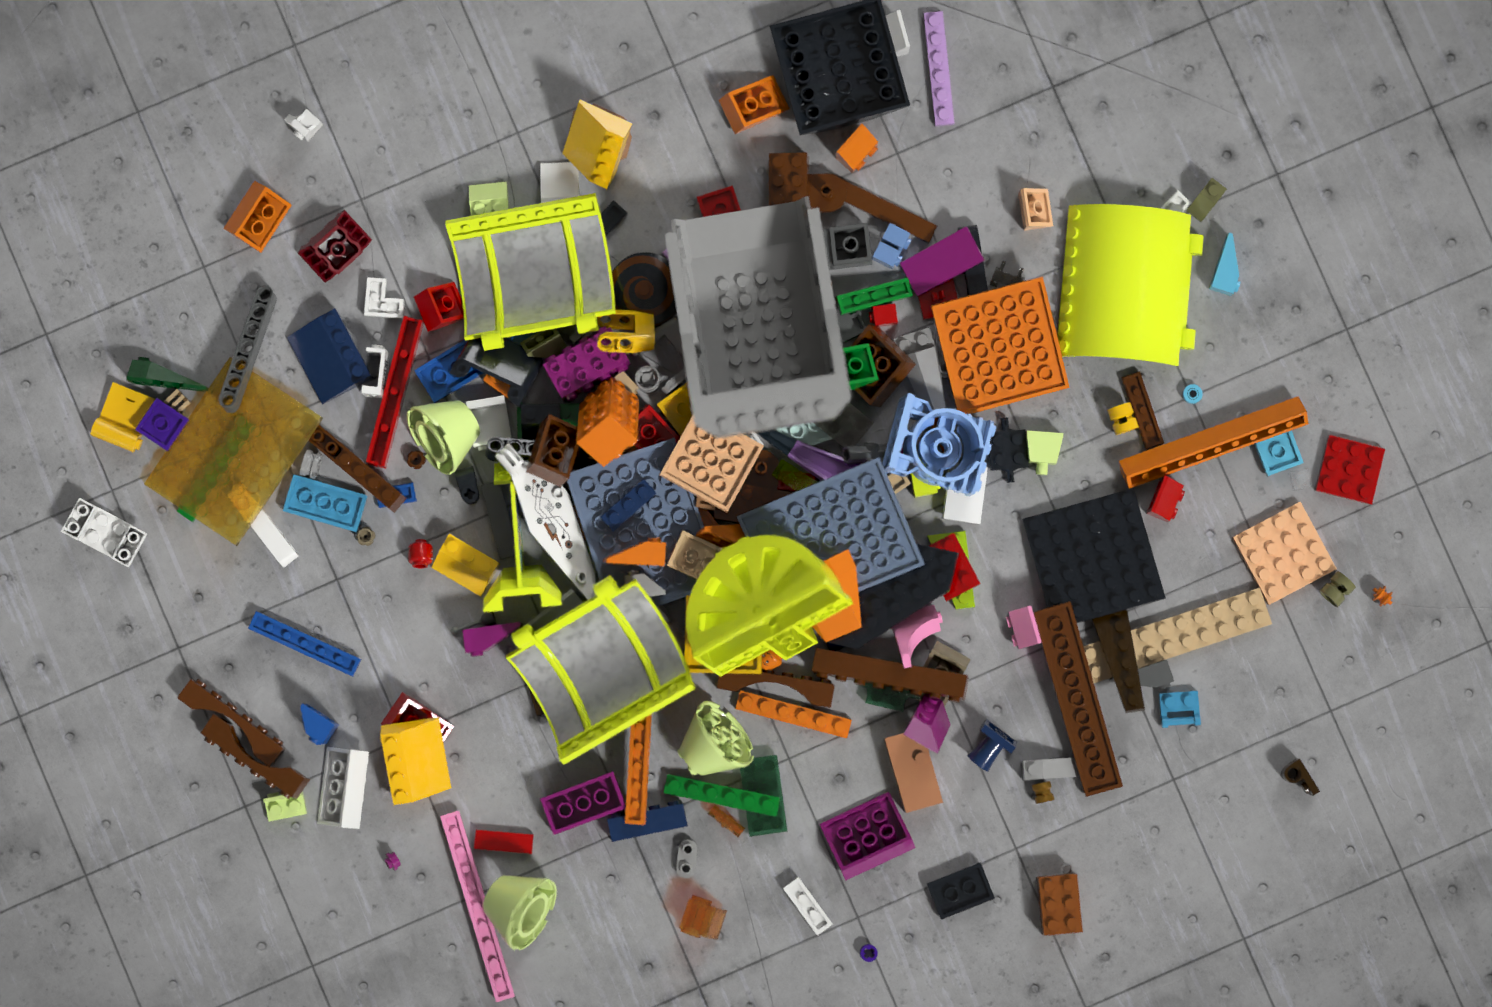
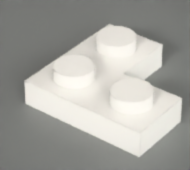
M367 277L364 316L403 319L404 299L386 298L387 279Z

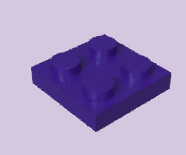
M156 398L135 430L166 451H169L190 419Z

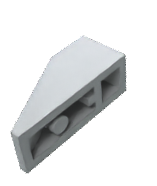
M1074 757L1021 761L1023 780L1079 776Z

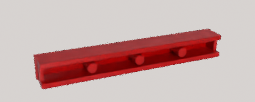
M408 316L403 317L366 458L368 465L384 469L387 467L424 325L423 320Z

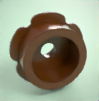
M419 450L411 451L407 456V464L414 469H420L426 462L425 456Z

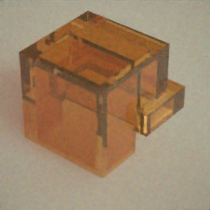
M692 895V898L688 900L679 927L681 929L680 932L697 938L702 936L718 940L727 910L711 905L712 901Z

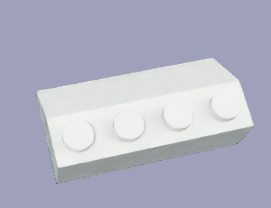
M327 747L317 824L359 829L369 752Z

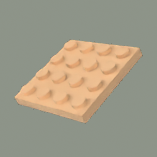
M692 415L660 476L727 513L764 445L746 435L717 439L695 426Z
M1301 501L1232 537L1268 605L1337 569Z

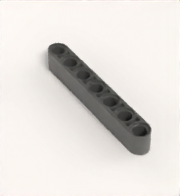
M267 285L259 287L256 291L219 395V403L228 413H234L240 407L277 302L274 291ZM270 294L268 299H263L264 295ZM260 311H264L262 316L256 317ZM253 329H258L257 333L250 334ZM252 346L249 352H244L246 347ZM246 364L243 369L238 370L239 365ZM239 381L237 387H232L234 382ZM233 399L230 405H225L227 400Z

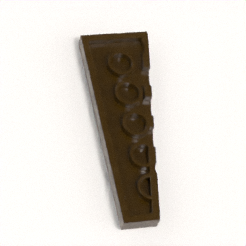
M1124 610L1092 619L1125 713L1145 711L1128 611Z

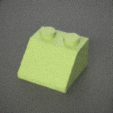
M507 182L470 185L469 204L471 216L510 209Z

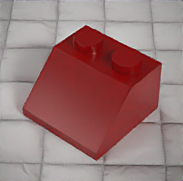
M455 282L426 288L414 296L428 332L441 329L464 319L463 303Z
M1168 476L1161 477L1146 514L1166 522L1174 519L1178 511L1175 508L1178 501H1182L1185 493L1182 490L1184 485Z

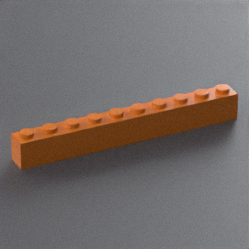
M1297 396L1119 460L1120 471L1130 489L1308 425L1307 411Z

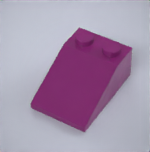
M515 622L462 630L465 653L470 654L472 657L483 656V652L489 651L511 636L513 632L522 628L523 623Z

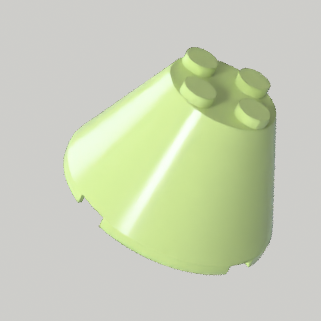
M704 701L697 707L680 749L677 751L693 775H708L746 767L754 759V756H751V750L753 749L751 741L741 724L730 712L725 714L719 709V704L711 701Z

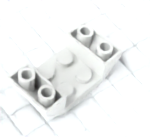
M81 498L78 499L61 530L62 533L77 541H81L128 568L147 536V533Z

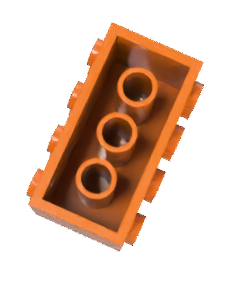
M611 377L607 381L604 380L596 391L590 392L584 401L579 404L576 443L603 467L614 458H619L627 447H632L637 442L638 397L634 393H630L621 381Z

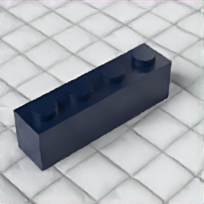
M679 800L668 802L667 807L660 808V804L648 806L649 810L646 811L645 825L625 824V815L622 816V812L610 814L611 818L607 819L611 841L615 842L687 827L684 804H679Z

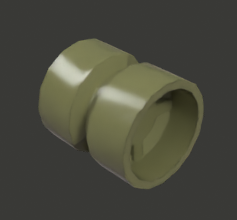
M1339 571L1330 578L1331 583H1326L1319 590L1321 595L1337 608L1345 600L1344 596L1350 595L1356 588L1354 583Z

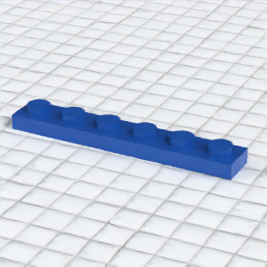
M257 611L248 629L352 677H354L362 660Z

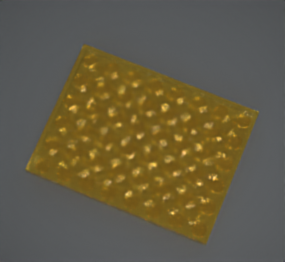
M229 357L208 388V391H206L188 419L190 420L169 451L164 453L144 484L238 546L323 417L254 372L251 373L239 409L234 413L226 412L219 403V395L233 359ZM239 365L238 370L243 369L245 366ZM239 381L234 382L232 387H237ZM233 399L227 400L225 405H230Z

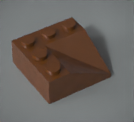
M868 325L851 346L869 343L879 380L855 390L869 405L881 407L914 368L916 363L880 327Z

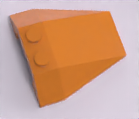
M849 549L823 561L833 571L843 592L850 596L853 602L852 605L812 626L825 642L862 628L857 568Z

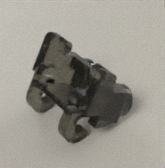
M1002 261L1000 268L996 267L989 285L997 287L998 283L996 282L1004 285L1022 282L1025 277L1021 276L1024 268L1020 267L1018 275L1015 276L1003 271L1006 261Z

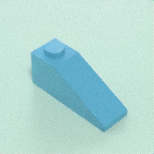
M1228 233L1209 289L1232 296L1234 292H1238L1241 282L1238 281L1239 270L1233 234Z

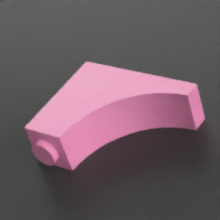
M934 605L918 610L901 623L892 627L904 668L912 667L911 656L918 643L927 636L941 631L939 623L943 622L940 611L936 612Z

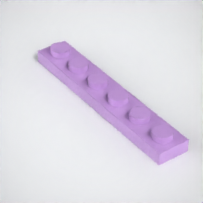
M943 11L924 13L935 126L954 125Z

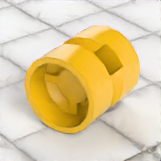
M1131 402L1107 410L1110 420L1114 421L1112 427L1115 436L1139 428L1136 417H1132L1134 411ZM1126 417L1128 422L1121 424L1119 419Z

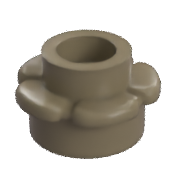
M363 527L356 535L358 543L366 546L371 545L375 539V532L371 531L369 527Z

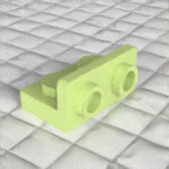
M303 791L297 799L292 797L288 799L283 795L279 796L278 792L267 794V798L263 799L269 822L307 814Z

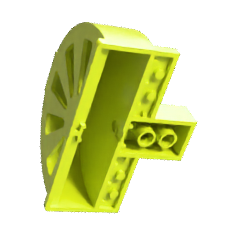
M773 535L742 537L736 543L722 548L720 552L715 554L716 557L705 567L692 589L686 614V629L693 651L692 655L696 661L720 677L768 650L773 651L784 660H788L819 643L812 626L852 605V599L843 592L837 577L826 563L798 542Z

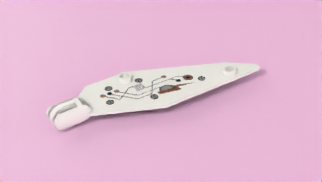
M508 443L495 457L511 475L529 532L587 600L596 596L593 590V585L596 584L595 572L569 493L563 486L559 487L527 473L528 462L524 461Z

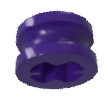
M866 944L860 949V956L866 962H872L877 958L878 951L875 946ZM872 948L874 950L872 952L874 954L873 957L868 956L865 958L864 954L866 953H864V950Z

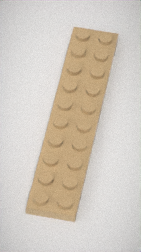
M1257 588L1131 630L1138 669L1271 625L1272 621L1261 589ZM1100 641L1083 646L1093 682L1097 683L1112 678Z

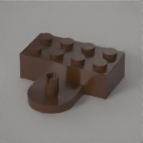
M807 152L769 153V206L795 202L806 196H809L811 209L819 208V213L834 212L844 205L847 198V188L842 179L834 174H809V155Z
M761 450L729 511L726 513L715 507V520L740 524L737 516L793 493L777 490L780 464L774 454Z

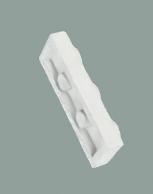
M799 877L783 888L817 936L833 925Z

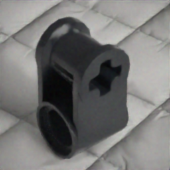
M473 466L456 470L454 472L462 499L470 505L477 503L480 495ZM468 491H472V493H475L474 495H472L473 499L465 497L466 495H468Z

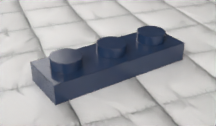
M642 479L600 518L614 532L649 501L656 492L645 479Z

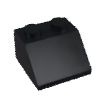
M521 404L522 440L535 441L541 422L549 414L561 419L560 404Z

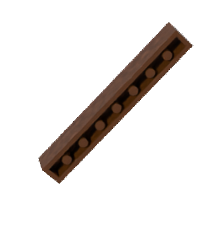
M816 648L812 671L818 678L827 679L830 676L835 677L836 681L846 682V680H852L854 684L865 686V683L873 684L872 687L884 689V686L891 687V690L895 692L908 690L910 694L922 696V693L930 694L929 697L934 699L947 697L948 701L960 703V700L965 701L969 682L968 675L914 665L904 668L903 663Z

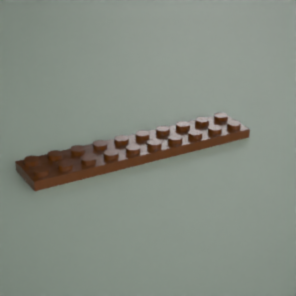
M1071 602L1034 611L1033 614L1085 796L1088 797L1123 787Z

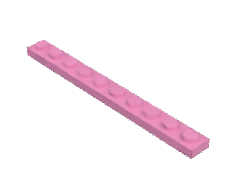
M460 811L440 816L495 1000L499 1002L515 997L495 927L483 911L485 894Z

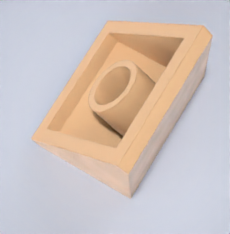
M1020 189L1018 195L1024 231L1052 227L1053 220L1048 189Z

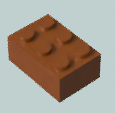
M1077 874L1037 876L1042 935L1083 932Z

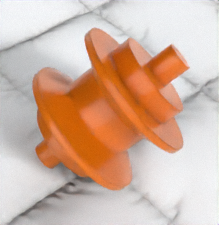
M1386 586L1373 589L1375 592L1373 594V601L1379 600L1380 607L1382 605L1385 606L1387 603L1389 605L1393 603L1390 601L1393 592L1387 593L1385 591Z

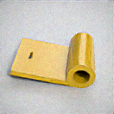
M113 382L100 417L95 420L90 435L134 453L141 448L143 443L141 439L142 434L135 429L155 401V398Z

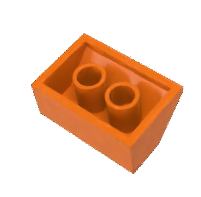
M254 181L223 229L261 253L292 205L266 186Z

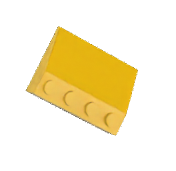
M579 100L562 154L590 182L608 189L616 175L632 123Z
M439 717L381 726L380 736L393 805L415 802L451 789Z

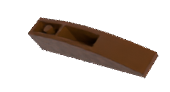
M318 423L305 437L394 513L407 499Z

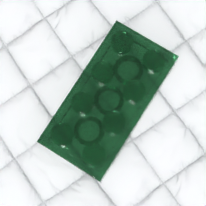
M777 755L756 757L748 766L740 768L743 790L781 797L777 817L746 811L749 837L788 832Z

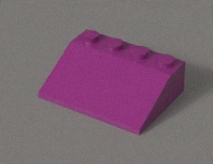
M889 792L819 824L845 881L915 849L912 837Z

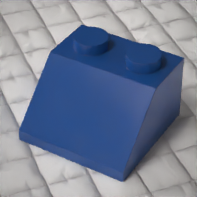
M302 703L300 708L305 732L310 736L308 739L316 745L327 744L339 724L310 705Z

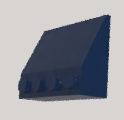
M336 308L317 317L287 337L322 405L373 378Z

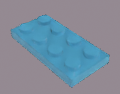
M293 474L283 512L357 532L368 496Z

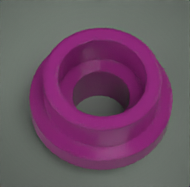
M394 852L386 853L384 861L387 867L396 871L397 867L401 866L397 855Z

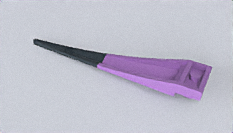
M775 430L756 432L820 481L862 464H846L841 456L813 447Z

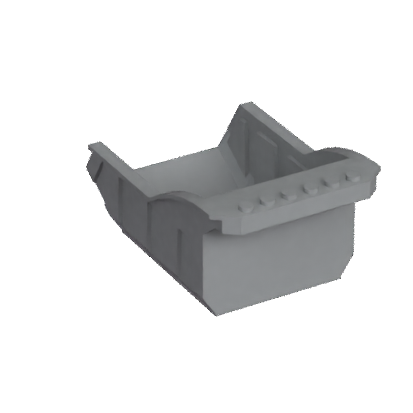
M806 196L795 202L688 220L671 219L672 232L665 233V240L681 332L694 425L703 429L709 435L720 439L834 420L851 400L819 208L811 209L809 196Z

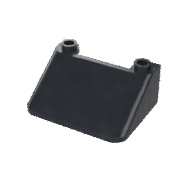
M482 338L468 340L449 374L454 378H461L466 376L472 367L510 385L507 394L508 399L517 408L521 409V404H524L542 367V358L528 357L521 345L506 338H503L504 348L484 351Z

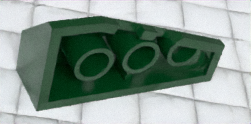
M138 357V360L132 359L126 377L128 382L135 385L209 392L208 387L151 362L150 358Z

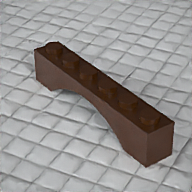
M763 670L762 674H725L718 678L717 689L734 692L756 683L782 684L799 692L811 705L831 708L835 687L834 684H831V680L820 679V682L812 681V677L801 675V679L793 678L792 673L782 672V676L775 675L774 670Z
M190 679L177 698L191 709L213 710L232 719L246 734L252 746L254 756L267 766L272 767L286 749L282 746L284 742L276 736L272 738L267 735V729L261 725L255 726L251 723L253 721L251 717L245 713L243 715L239 714L236 711L238 708L229 701L227 704L221 700L222 696L214 690L212 692L205 688L207 685L200 679L196 681Z
M216 714L212 715L201 731V734L205 736L204 740L213 746L217 744L221 747L219 749L220 752L226 756L230 754L234 756V761L242 767L246 765L251 768L250 773L258 778L261 775L266 779L265 783L272 788L278 787L281 789L280 794L288 799L291 797L297 799L310 781L309 778L294 768L268 767L256 761L242 747L236 735L235 727Z

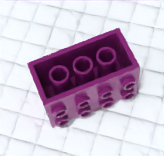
M602 327L595 332V336L591 338L586 336L578 341L579 344L572 347L570 345L563 349L561 355L557 357L552 355L545 359L546 363L543 366L563 402L568 401L569 403L575 400L580 393H587L593 390L594 386L598 383H602L604 380L607 381L616 373L620 374L623 371H627L628 367L631 366L624 352H604L598 348L597 339L599 335L605 332H613L611 327L607 329ZM608 338L601 340V344L605 346L612 342Z

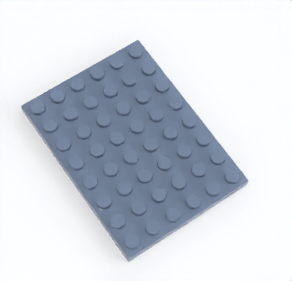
M675 438L621 455L617 459L614 458L605 467L597 463L573 471L567 480L599 580L601 581L611 576L618 588L624 586L623 576L628 575L627 571L639 570V574H645L666 591V595L650 596L656 606L691 595L697 579L666 566L682 530L696 536V533L704 527L698 507H695L694 495L660 476L662 469L676 446ZM642 479H645L656 494L612 532L600 517ZM648 538H661V542L666 543L665 566L603 563V558L642 541L647 542Z
M880 457L737 516L745 537L763 535L785 537L803 545L822 561L849 549L857 568L858 591L925 565Z

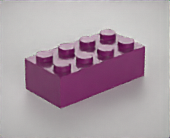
M614 771L540 799L553 835L626 808V803Z

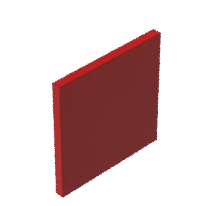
M953 278L918 297L923 320L933 318L931 305L958 299Z

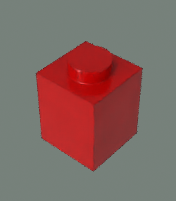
M895 303L873 306L872 312H869L870 323H874V326L878 327L897 325L898 319Z

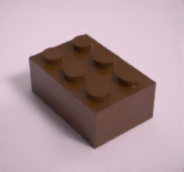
M549 414L540 424L526 472L561 487L570 477L579 445L576 443L578 427Z

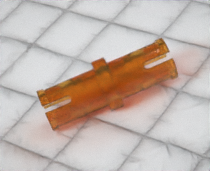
M716 804L708 813V815L721 824L722 828L725 827L737 838L745 829V827L732 818L731 814L728 815Z

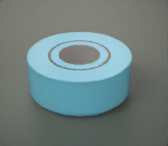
M1195 384L1188 385L1183 390V398L1189 404H1195L1202 398V390Z

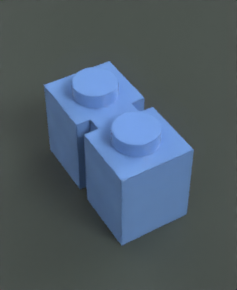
M890 223L872 260L890 269H893L894 265L898 267L903 257L900 255L903 248L907 250L911 239H909L910 233Z

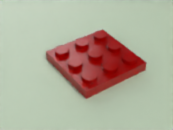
M1328 435L1315 491L1372 505L1385 449Z

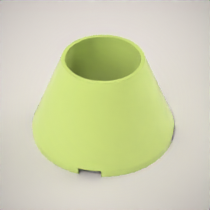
M454 400L414 406L407 412V423L416 445H421L427 453L425 458L441 473L446 475L454 473L480 435L478 422L471 410L463 402Z
M505 875L499 877L491 885L484 899L483 911L511 949L523 950L542 932L548 922L545 920L549 909L553 911L555 905L556 885L553 881L545 878Z

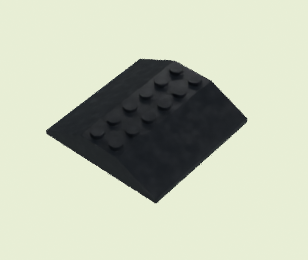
M863 0L769 26L800 136L835 130L869 121L910 106L881 0Z

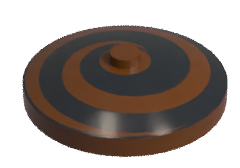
M641 252L626 257L616 265L612 271L616 310H635L653 314L654 328L661 326L676 315L677 308L669 260L655 253ZM626 316L620 318V320L624 323H628L630 321V319Z

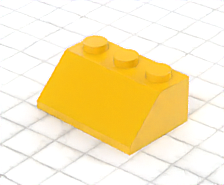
M449 533L431 568L481 597L500 563Z

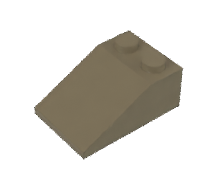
M937 641L923 667L963 674L971 659ZM909 691L907 695L920 702L924 693H922V696L910 694ZM941 697L940 700L943 701L945 707L946 703L948 702V698Z

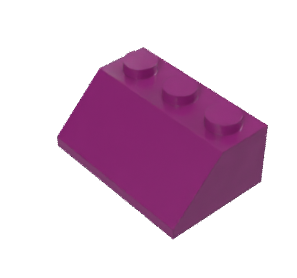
M924 694L903 735L938 753L949 730L950 722L943 701L930 698V694Z

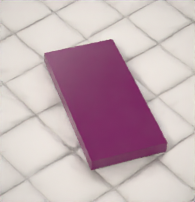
M966 226L900 264L916 296L919 297L985 261L969 228Z

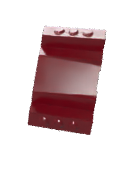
M343 210L332 221L328 222L317 235L312 237L307 244L302 246L297 253L325 283L336 274L339 275L361 255L372 239Z

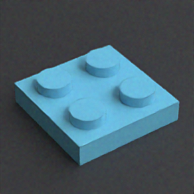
M1292 430L1255 443L1266 476L1304 463Z

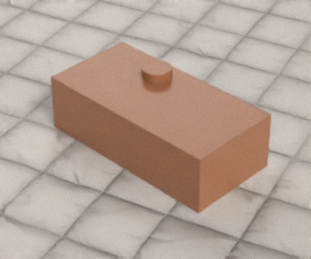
M904 733L884 738L905 813L943 803L928 748L903 735Z

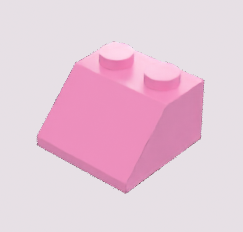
M1031 605L1008 612L1009 616L1006 617L1008 627H1012L1014 635H1011L1014 646L1022 649L1042 643Z

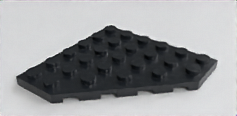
M917 544L925 565L859 591L862 628L828 641V643L860 649L869 641L882 635L891 627L901 623L910 615L948 593L951 589L959 553Z

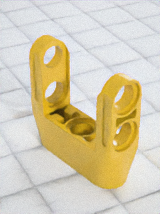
M616 310V314L606 315L611 318L608 323H603L600 320L602 316L597 317L600 327H606V329L611 327V329L634 330V333H602L597 339V345L601 351L637 353L654 350L655 328L653 314L635 310ZM626 316L630 321L624 324L619 319ZM604 338L612 341L606 346L601 344V340ZM628 339L631 343L628 346H622L620 341Z

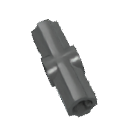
M866 442L860 446H847L842 450V458L846 464L866 463L878 457L883 461L887 443Z

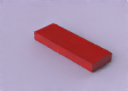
M476 829L474 849L532 854L534 834Z

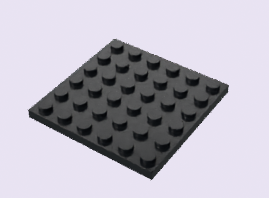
M1134 488L1022 519L1047 608L1070 601L1076 623H1081L1166 599Z

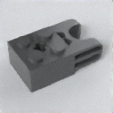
M867 223L822 229L829 270L873 265ZM850 243H853V245L855 246L853 247V249H849L846 247H849Z

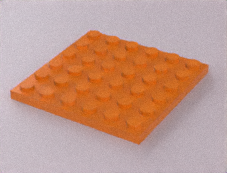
M1042 276L931 305L956 410L965 414H973L1070 388Z

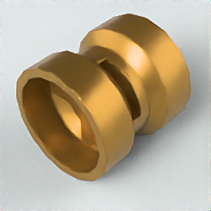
M1050 781L1032 785V789L1036 794V804L1055 800L1054 794L1050 790L1052 787Z

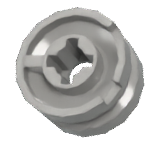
M307 450L301 464L300 475H309L312 479L317 478L323 454H315L313 451Z

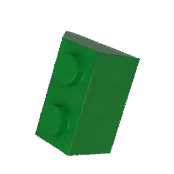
M869 343L843 348L850 390L879 380Z

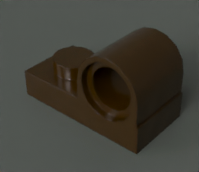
M1296 758L1282 769L1281 775L1286 782L1296 783L1301 780L1303 782L1301 787L1306 794L1309 793L1314 796L1320 792L1300 758ZM1291 768L1296 771L1294 779L1288 777V770Z

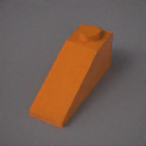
M740 524L705 526L696 533V537L722 548L731 546L738 539L745 537Z

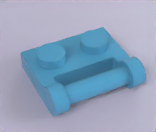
M1198 691L1159 694L1162 728H1168V726L1201 725ZM1193 710V716L1167 718V712Z

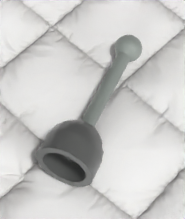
M493 611L484 612L480 620L458 628L452 627L451 633L455 635L458 631L481 623L486 626L497 624Z

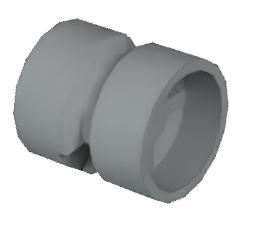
M652 366L639 368L635 374L636 385L644 393L654 392L660 385L658 371Z

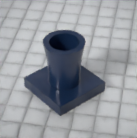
M986 719L980 729L986 736L967 757L981 769L989 772L1000 751L1004 748L1012 754L1017 742Z

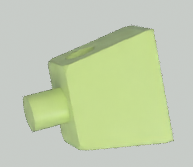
M1026 431L1029 463L1037 464L1036 475H1047L1048 465L1057 464L1064 433Z

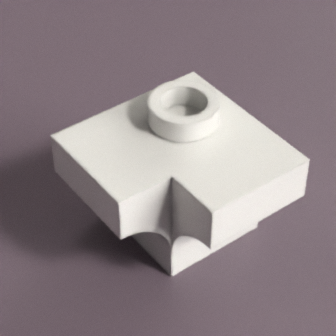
M307 109L299 116H291L289 114L284 119L295 130L293 134L300 140L304 138L306 141H309L323 125Z

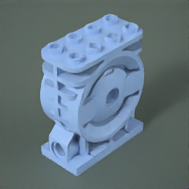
M907 393L898 401L882 464L887 474L892 473L905 477L912 473L917 479L926 484L940 486L945 490L950 489L955 493H963L965 496L970 497L976 491H980L982 485L980 477L985 472L987 466L985 458L990 453L992 445L989 443L991 436L993 437L995 434L996 426L992 420L986 421L982 417L976 418L972 414H965L956 409L942 408L932 410L928 401ZM935 418H938L936 428L927 431L921 437L918 449L920 456L919 459L916 451L917 439L921 432L925 430L927 427L933 426ZM909 419L916 420V422H914L909 429H907ZM957 424V431L955 433L954 429L955 425ZM902 444H903V454L900 453L901 448H902ZM938 444L944 447V453H940L937 450ZM963 444V457L960 464L953 471L946 473L945 476L942 477L944 470L953 467L959 461L962 454Z

